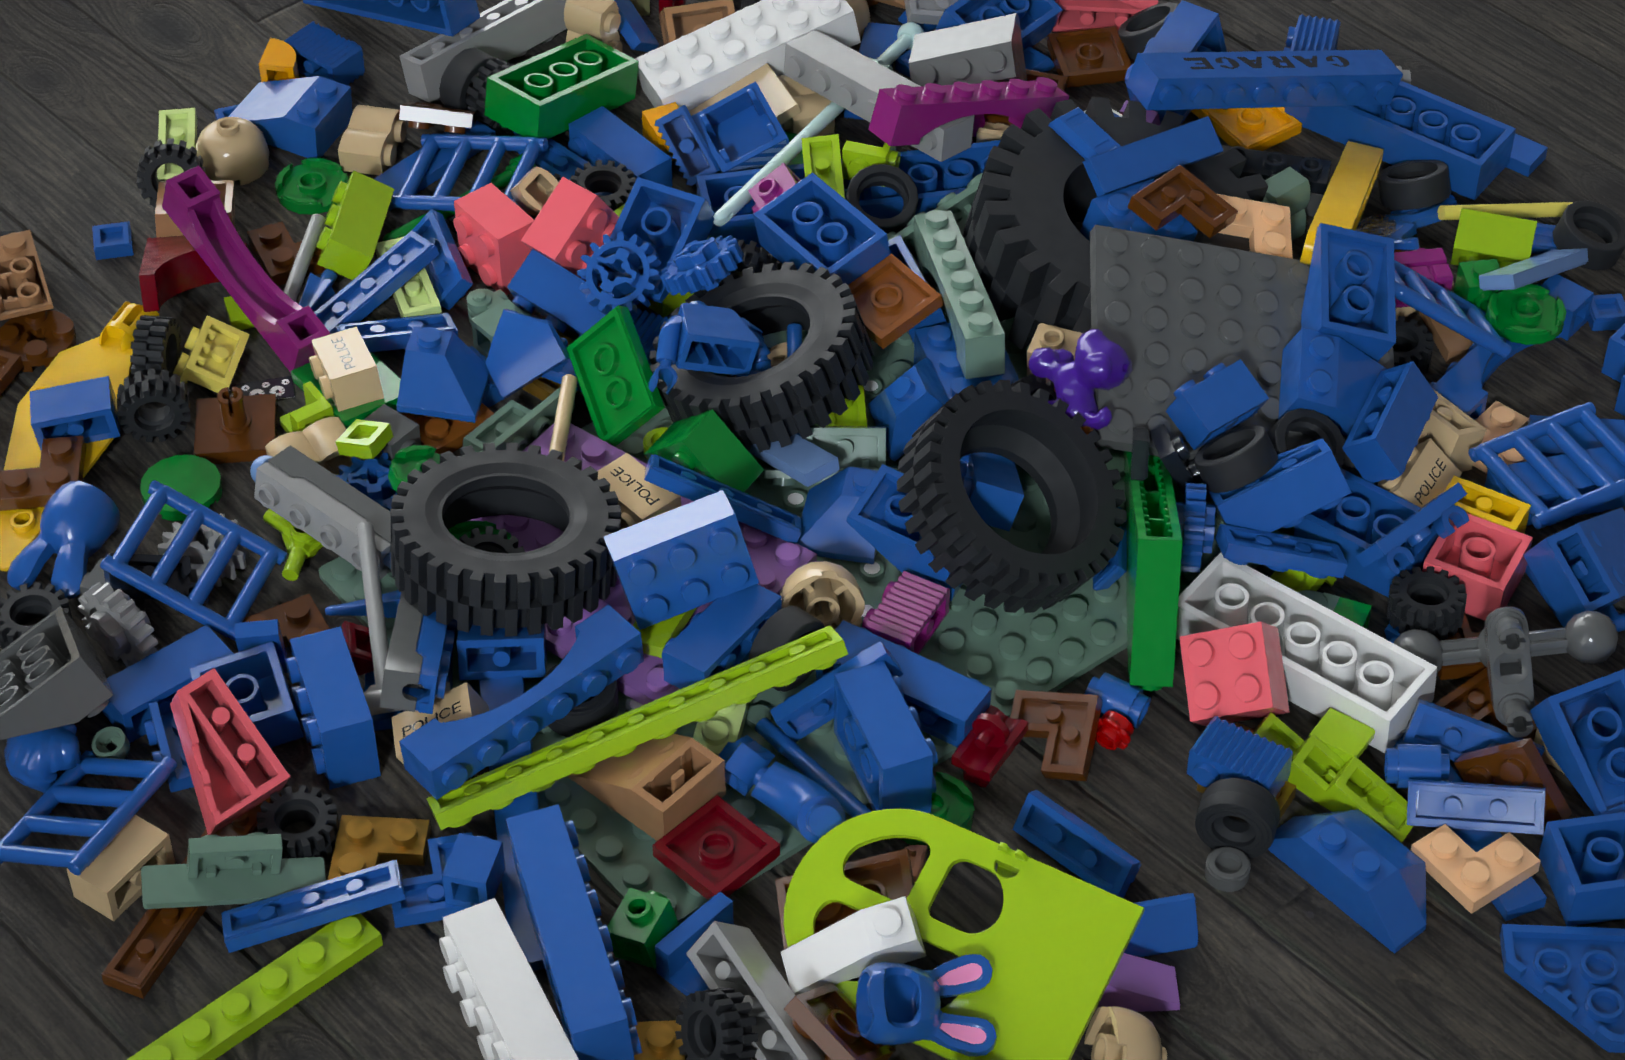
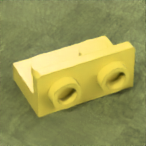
M207 315L200 329L192 327L184 345V348L190 350L189 355L182 352L173 374L180 376V383L183 381L187 383L189 380L216 393L225 387L229 388L250 334Z

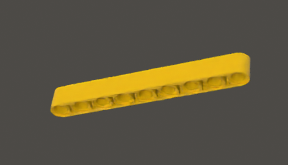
M1352 141L1347 142L1308 230L1300 263L1311 264L1317 227L1320 223L1356 231L1377 179L1384 149Z

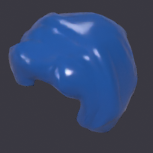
M75 724L8 738L4 756L9 774L20 784L45 793L52 786L53 781L57 779V773L55 772L73 769L80 761L81 753L79 751V741L76 736L77 727Z

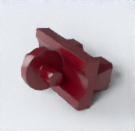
M990 705L985 713L979 714L973 721V729L953 753L951 764L963 769L965 780L980 787H986L1027 733L1029 722L1023 719L1010 718L997 707Z

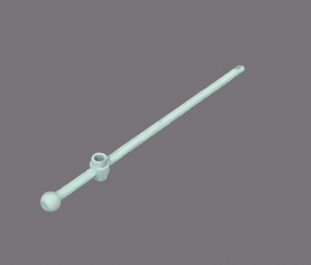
M907 22L901 25L897 33L898 39L877 59H870L893 71L890 65L907 49L910 50L912 48L915 34L924 33L923 29L914 22ZM831 102L713 215L714 224L717 226L725 225L752 199L748 191L782 163L787 165L802 151L801 138L819 135L845 108Z

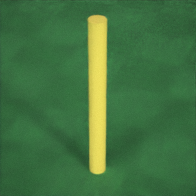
M1573 202L1440 205L1437 213L1439 220H1459L1462 208L1516 218L1561 217L1567 206Z

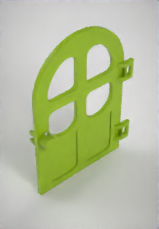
M883 809L858 815L831 829L806 853L796 868L786 895L784 929L788 948L815 934L816 918L822 908L830 903L838 902L859 911L892 900L845 877L846 861L855 850L867 844L890 838L916 839L930 847L929 858L907 897L915 913L922 941L940 948L957 958L969 954L982 955L989 960L992 967L991 980L984 989L974 993L959 995L950 1004L940 1009L942 1013L982 1018L989 1021L994 1026L997 1036L992 1051L983 1056H966L947 1049L931 1040L912 1042L947 1060H1071L1145 912L1144 907L1030 858L1019 849L1016 851L1012 850L1006 843H996L940 817L917 810ZM959 862L972 863L993 873L1000 881L1003 889L1004 902L1000 917L990 928L979 933L960 931L930 916V908L950 869ZM848 980L835 984L856 1007L858 981Z

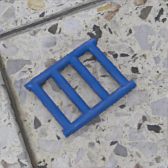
M422 134V148L399 194L392 195L390 206L392 208L408 210H430L432 208L435 211H455L454 201L461 197L449 195L472 149L489 150L469 193L491 183L505 151H524L504 193L517 204L510 190L533 168L540 151H547L548 139L522 136ZM437 149H455L433 196L415 195Z
M1395 260L1396 299L1503 358L1510 355L1512 346L1505 343L1485 317V311Z
M1592 402L1577 405L1483 442L1476 447L1470 448L1468 451L1473 462L1481 461L1517 500L1531 505L1529 513L1532 515V523L1536 529L1551 526L1625 495V478L1615 481L1564 429L1580 422L1625 467V444L1595 415L1596 408ZM1548 435L1598 489L1582 495L1531 441ZM1515 448L1565 502L1548 508L1497 454Z
M153 480L149 485L148 493L151 494L114 555H107L101 561L100 568L204 626L208 625L215 632L235 641L234 623L243 622L275 565H281L286 560L287 552L173 488ZM167 504L187 515L152 575L148 576L128 565L163 506ZM203 524L224 537L190 595L187 597L170 588L166 583ZM240 544L261 557L227 616L223 617L203 606Z
M86 750L81 755L78 765L73 769L66 770L0 840V865L3 862L63 867L68 868L74 875H80L170 777L171 773L177 768L176 760L169 756H165L161 762L101 758ZM86 774L144 778L133 791L76 786ZM59 803L117 807L107 820L49 815ZM32 832L90 837L79 850L21 845Z

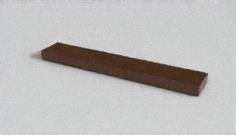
M270 797L265 801L271 803ZM262 803L213 835L221 837L246 836L258 832L256 817L257 812H261L260 806ZM205 829V831L203 832V834L200 836V838L203 837V836H205V835H208L206 829ZM187 856L181 864H187ZM208 906L148 909L102 972L103 984L144 999Z

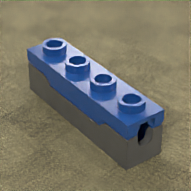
M401 591L385 663L380 707L412 712L416 710L419 713L433 714L435 698L444 699L457 630V620L453 619L448 625H444L436 621V611L429 616L423 615L418 611V602L410 605L405 600V591Z

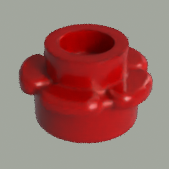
M1106 711L1099 718L1095 739L1102 747L1108 750H1116L1117 747L1125 749L1131 742L1130 737L1134 732V728L1131 722L1120 713Z

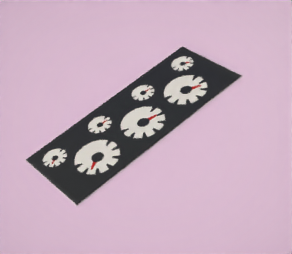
M292 376L229 386L230 397H233L232 387L240 388L243 391V396L276 394L277 399L295 397Z

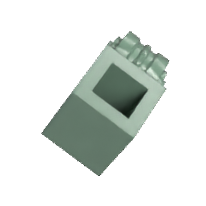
M476 289L467 296L469 322L472 325L474 348L486 358L503 309L513 310L530 316L528 312L511 302L502 290L493 292L489 289Z

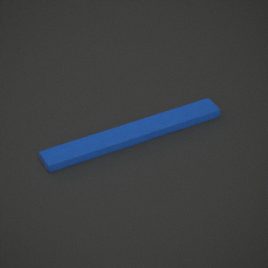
M522 675L479 680L481 698L488 704L489 711L504 705L526 692L525 681ZM532 739L521 743L503 755L495 764L489 766V770H494L533 753ZM531 791L515 798L507 807L494 810L497 841L503 842L505 872L502 877L506 920L530 967L535 971L545 969L517 877L505 818L540 809L538 792Z

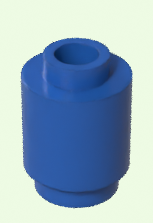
M1107 672L1100 679L1094 676L1085 691V694L1099 695L1103 702L1100 717L1106 711H1115L1126 717L1136 729L1144 720L1151 703V697L1144 695L1143 689L1130 685L1128 682Z
M1397 744L1396 748H1386L1385 782L1396 784V788H1408L1409 779L1449 780V754H1441L1440 745Z

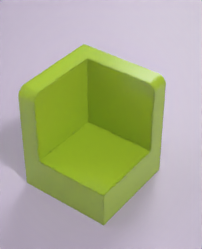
M311 381L303 384L306 406L280 417V425L287 433L303 431L318 420L334 417L331 404Z
M1330 707L1309 736L1314 734L1341 759L1347 762L1354 756L1359 759L1374 739L1375 730Z

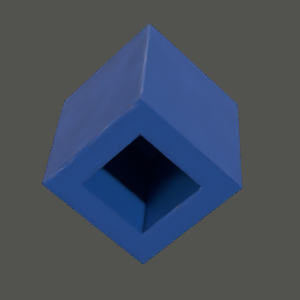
M458 834L442 873L445 903L469 908L495 898L505 872L502 841L492 840L486 836Z

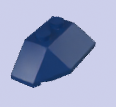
M1355 809L1294 816L1277 828L1274 841L1268 850L1394 954L1426 929L1425 862L1361 810Z

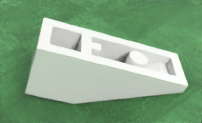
M904 896L859 910L781 951V956L789 987L796 996L829 983L835 985L860 977L862 971L867 966L876 962L903 964L925 957L926 952L915 913Z

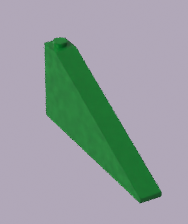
M1124 451L1125 510L1127 511L1126 595L1129 684L1146 691H1157L1163 687H1173L1182 535L1172 477L1160 457L1149 455L1148 478H1145V480H1131V452Z

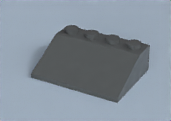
M61 606L0 651V740L78 723L86 716L90 718L99 714L108 705V699L113 696L92 642Z

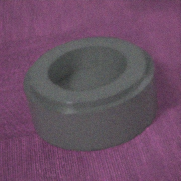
M1233 847L1217 848L1207 856L1205 878L1217 890L1224 892L1238 891L1249 881L1250 860L1239 849Z

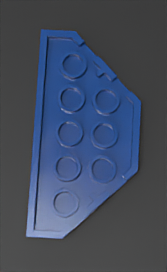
M1502 924L1499 936L1504 973L1607 1052L1625 1053V929Z

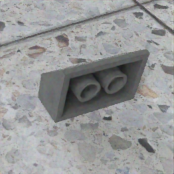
M1014 13L915 34L909 58L911 81L920 86H925L926 83L953 85L957 81L968 84L981 83L983 80L1009 82L1010 79H1020L1027 81L1018 14Z

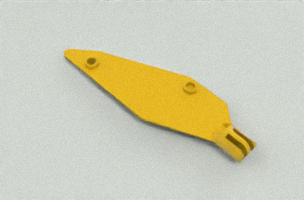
M125 301L103 328L99 337L58 353L18 403L4 470L40 467L41 450L31 426L30 391L109 376L117 399L119 385H124V379L130 376L132 362H130V355L133 354L131 342H134L133 331L137 329L136 322L140 320L142 315L159 316L157 311L144 312L143 305ZM114 438L85 443L86 455L83 478ZM44 507L0 511L1 571H8L11 562L38 537Z

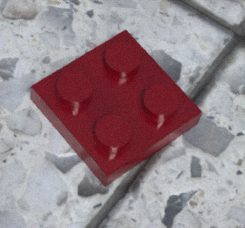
M718 795L652 845L653 856L708 901L719 892H722L727 897L780 856V844Z

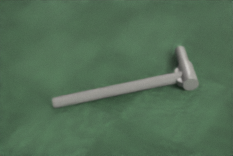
M362 522L356 528L375 685H370L363 693L371 715L400 710L380 707L384 668L389 649L374 528L372 523ZM449 681L446 683L445 692L451 690Z

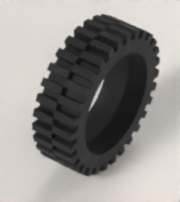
M784 262L781 270H776L774 263L763 264V269L760 273H755L753 267L742 270L743 277L734 280L733 275L730 274L722 279L723 285L710 291L703 290L705 295L701 298L693 294L685 300L686 303L702 301L707 306L732 309L739 317H743L763 332L762 336L787 331V326L793 323L800 324L802 330L808 331V334L801 346L787 359L770 369L748 376L724 377L710 372L677 368L676 364L671 365L678 376L673 389L666 395L667 384L658 379L657 387L672 422L696 416L713 409L749 452L751 446L756 444L759 453H761L763 450H770L771 442L779 441L782 448L792 444L790 436L800 433L802 439L813 435L811 426L817 423L824 428L832 423L829 416L831 412L841 415L848 409L845 399L855 401L861 394L858 385L866 386L869 376L867 371L872 370L873 360L871 356H874L873 347L849 286L846 283L843 284L841 277L834 273L830 276L828 269L819 267L815 271L812 264L803 263L797 271L794 262ZM678 307L671 313V316L678 315ZM655 336L652 343L655 351H650L649 356L652 364L650 365L652 374L660 364L656 361L659 336Z
M990 380L980 382L975 388L973 385H970L959 394H955L913 433V438L906 443L903 450L906 456L899 461L898 471L905 474L897 480V491L908 493L899 501L901 513L912 512L913 516L904 524L909 534L920 533L922 539L915 544L920 554L928 550L931 551L935 559L928 565L935 573L944 567L950 573L945 581L948 585L955 589L958 585L964 583L967 585L964 596L972 601H975L984 594V606L995 609L1004 602L1005 612L1016 613L1023 607L1025 613L1037 611L1040 607L1045 610L1063 601L1109 564L1108 561L1115 556L1119 549L1115 545L1123 539L1125 532L1119 526L1126 521L1127 511L1117 507L1125 502L1126 498L1124 490L1113 488L1121 480L1118 469H1107L1106 464L1113 459L1108 448L1099 452L1094 445L1101 437L1095 430L1087 435L1081 429L1086 420L1079 413L1075 414L1072 418L1067 416L1065 412L1069 405L1061 399H1058L1053 405L1049 404V392L1040 388L1031 396L1030 384L1019 382L1011 389L1010 380H999L993 386ZM978 452L993 453L1013 461L1033 478L1046 499L1051 518L1049 540L1040 554L1021 549L1009 543L984 522L966 493L961 477L960 458Z
M495 443L483 444L482 452H475L472 445L461 447L460 456L455 457L451 451L440 454V464L432 459L423 462L422 472L413 469L407 475V482L401 481L397 487V495H393L390 509L391 572L392 577H395V585L399 592L405 591V600L410 605L418 602V611L423 615L429 616L436 611L437 622L448 625L455 619L457 620V630L468 633L472 625L481 626V635L493 636L494 628H505V637L517 636V628L527 627L529 635L540 634L541 624L545 623L549 625L552 631L563 628L564 617L575 623L583 618V609L590 613L596 610L599 606V599L605 601L610 595V587H614L617 581V572L603 538L606 535L619 531L621 528V507L618 505L616 492H610V483L605 478L598 480V471L591 466L582 470V461L573 456L564 462L562 461L563 452L554 449L547 456L542 455L541 446L529 445L526 452L518 451V443H506V450H496ZM510 515L536 519L548 523L564 533L555 541L542 548L522 553L505 554L492 553L470 547L456 539L448 529L458 523L471 519Z

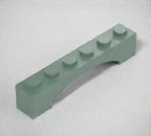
M932 210L926 214L914 215V255L922 274L931 273L938 285L951 324L957 350V360L965 379L1005 374V333L952 211Z

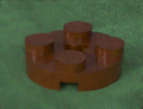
M44 310L14 317L0 327V350L21 355L23 368L20 371L33 372L32 366L45 365V368H47L59 352L76 346V332L73 321L65 314L55 310Z

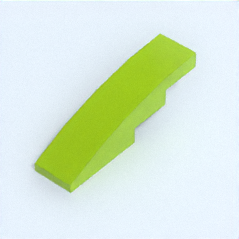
M1272 712L1263 718L1252 733H1258L1261 738L1266 737L1268 741H1274L1277 745L1282 744L1285 749L1290 748L1293 751L1291 770L1287 781L1296 785V789L1332 812L1359 809L1401 843L1413 828V826L1407 825L1408 801L1356 756L1345 762L1314 734L1304 741Z

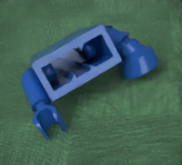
M702 301L683 303L680 305L678 315L671 316L660 330L656 361L660 364L651 376L648 387L653 392L657 386L658 379L663 380L667 384L666 395H668L678 379L676 371L671 367L673 364H676L677 368L736 375V377L756 374L772 368L771 359L767 356L771 352L764 343L763 332L748 320L739 317L734 310L707 306Z

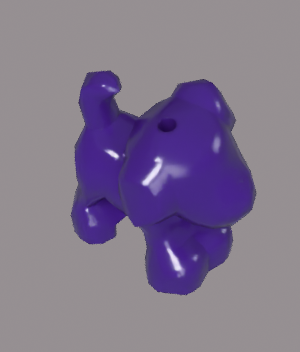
M1090 329L1081 334L1077 341L1075 361L1073 354L1068 350L1038 348L1033 351L1029 359V368L1033 375L1039 378L1050 379L1054 383L1057 400L1061 399L1069 405L1065 412L1067 416L1072 418L1075 414L1079 413L1086 420L1081 427L1088 426L1098 430L1111 423L1112 412L1107 406L1098 412L1094 396L1095 388L1108 391L1124 383L1132 372V361L1127 352L1119 344L1110 341L1101 330ZM1048 400V403L1051 405H1053L1056 402L1054 400Z

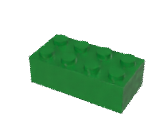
M584 34L487 77L485 116L523 137L550 139L562 132L568 131L569 123L601 106L610 111L635 99L639 61L588 34Z

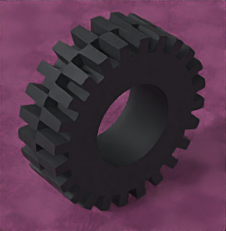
M1103 97L1091 98L1085 112L1120 146L1181 126L1184 117L1167 110L1160 126L1146 122V109L1138 101L1131 100L1128 101L1122 117H1114L1109 99ZM1072 99L1056 102L1050 118L1038 108L1026 114L1021 129L1012 124L1003 132L998 147L993 146L990 151L963 230L966 246L999 321L1015 317L1008 340L1021 350L1031 343L1040 323L1080 333H1085L1091 329L1090 241L1076 229L1073 223L1084 221L1091 200L1097 198V194L1084 167L1083 162L1085 159L1048 126L1056 118L1077 108ZM1235 148L1218 157L1213 156L1184 167L1216 194L1263 202L1268 189L1267 183L1260 174L1240 178L1247 159ZM1163 175L1157 176V177L1152 178V179L1157 180L1158 178H1160V177L1163 176ZM1265 202L1278 205L1277 202ZM1194 226L1198 231L1194 242L1250 251L1249 238L1217 233L1209 238Z

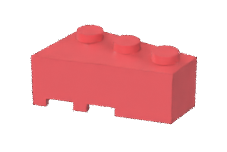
M1054 0L1063 11L1052 32H1069L1116 26L1118 31L1127 19L1148 7L1157 5L1158 0Z
M215 668L176 692L170 704L207 833L208 835H213L268 799L274 792L282 790L290 775Z

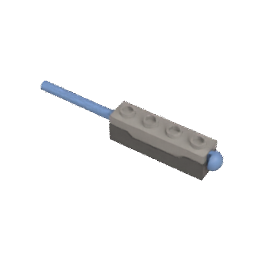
M291 445L274 457L263 455L253 461L250 473L255 482L254 498L264 507L270 508L289 521L294 527L301 529L320 542L325 548L332 550L360 571L362 570L356 527L362 522L372 523L380 579L391 572L389 510Z

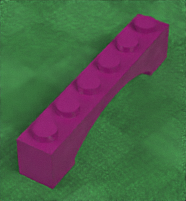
M1038 77L1034 81L1010 79L1009 82H995L983 80L977 84H968L960 81L954 82L953 85L926 83L925 86L920 87L899 84L896 88L879 89L868 130L889 146L918 145L921 137L937 127L971 115L998 114L1009 116L1008 121L1021 129L1026 114L1039 108L1050 118L1056 102L1068 100L1069 95L1059 89L1055 81L1045 77Z
M200 166L167 179L162 208L291 373V370L310 363L309 357L315 355L311 340L330 335L331 333L309 305L302 307L293 301L261 268L232 224L220 199L219 190Z

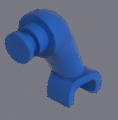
M748 735L733 743L728 742L718 756L725 760V782L744 796L755 785L751 796L788 821L806 840L815 844L831 829L846 821L844 809L832 793L809 777L777 761L768 768L775 755Z

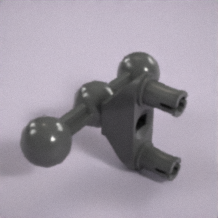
M1501 607L1492 611L1486 617L1485 628L1478 637L1439 641L1435 635L1426 630L1411 629L1401 633L1393 643L1437 666V673L1442 666L1481 662L1487 668L1491 701L1496 718L1501 724L1507 726L1510 735L1522 738L1529 735L1533 730L1530 710L1535 707L1531 657L1568 653L1580 663L1595 665L1606 661L1614 653L1619 634L1614 622L1608 616L1596 611L1586 610L1575 614L1564 628L1529 631L1524 612L1515 607Z

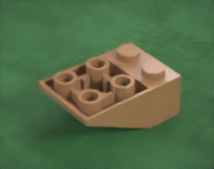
M30 230L0 236V321L53 309L52 300Z
M672 734L663 739H651L637 745L633 752L625 756H612L596 763L595 767L586 773L569 775L571 780L656 841L716 795L721 798L726 795L725 760L695 739L678 734Z

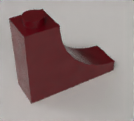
M184 235L147 238L139 272L144 312L160 311L161 306L167 300L186 290L220 282Z

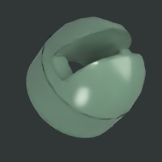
M110 726L103 728L96 733L92 740V750L97 757L125 759L129 755V740L118 727ZM110 742H112L116 747V749L111 752L105 747Z

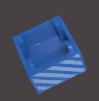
M756 81L692 115L721 173L761 169L789 143L787 135Z

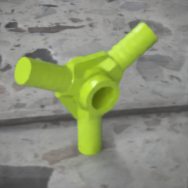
M268 509L263 516V521L282 533V539L289 554L282 571V576L289 581H295L298 579L305 559L315 556L323 545L301 529L294 527L289 521L271 509Z

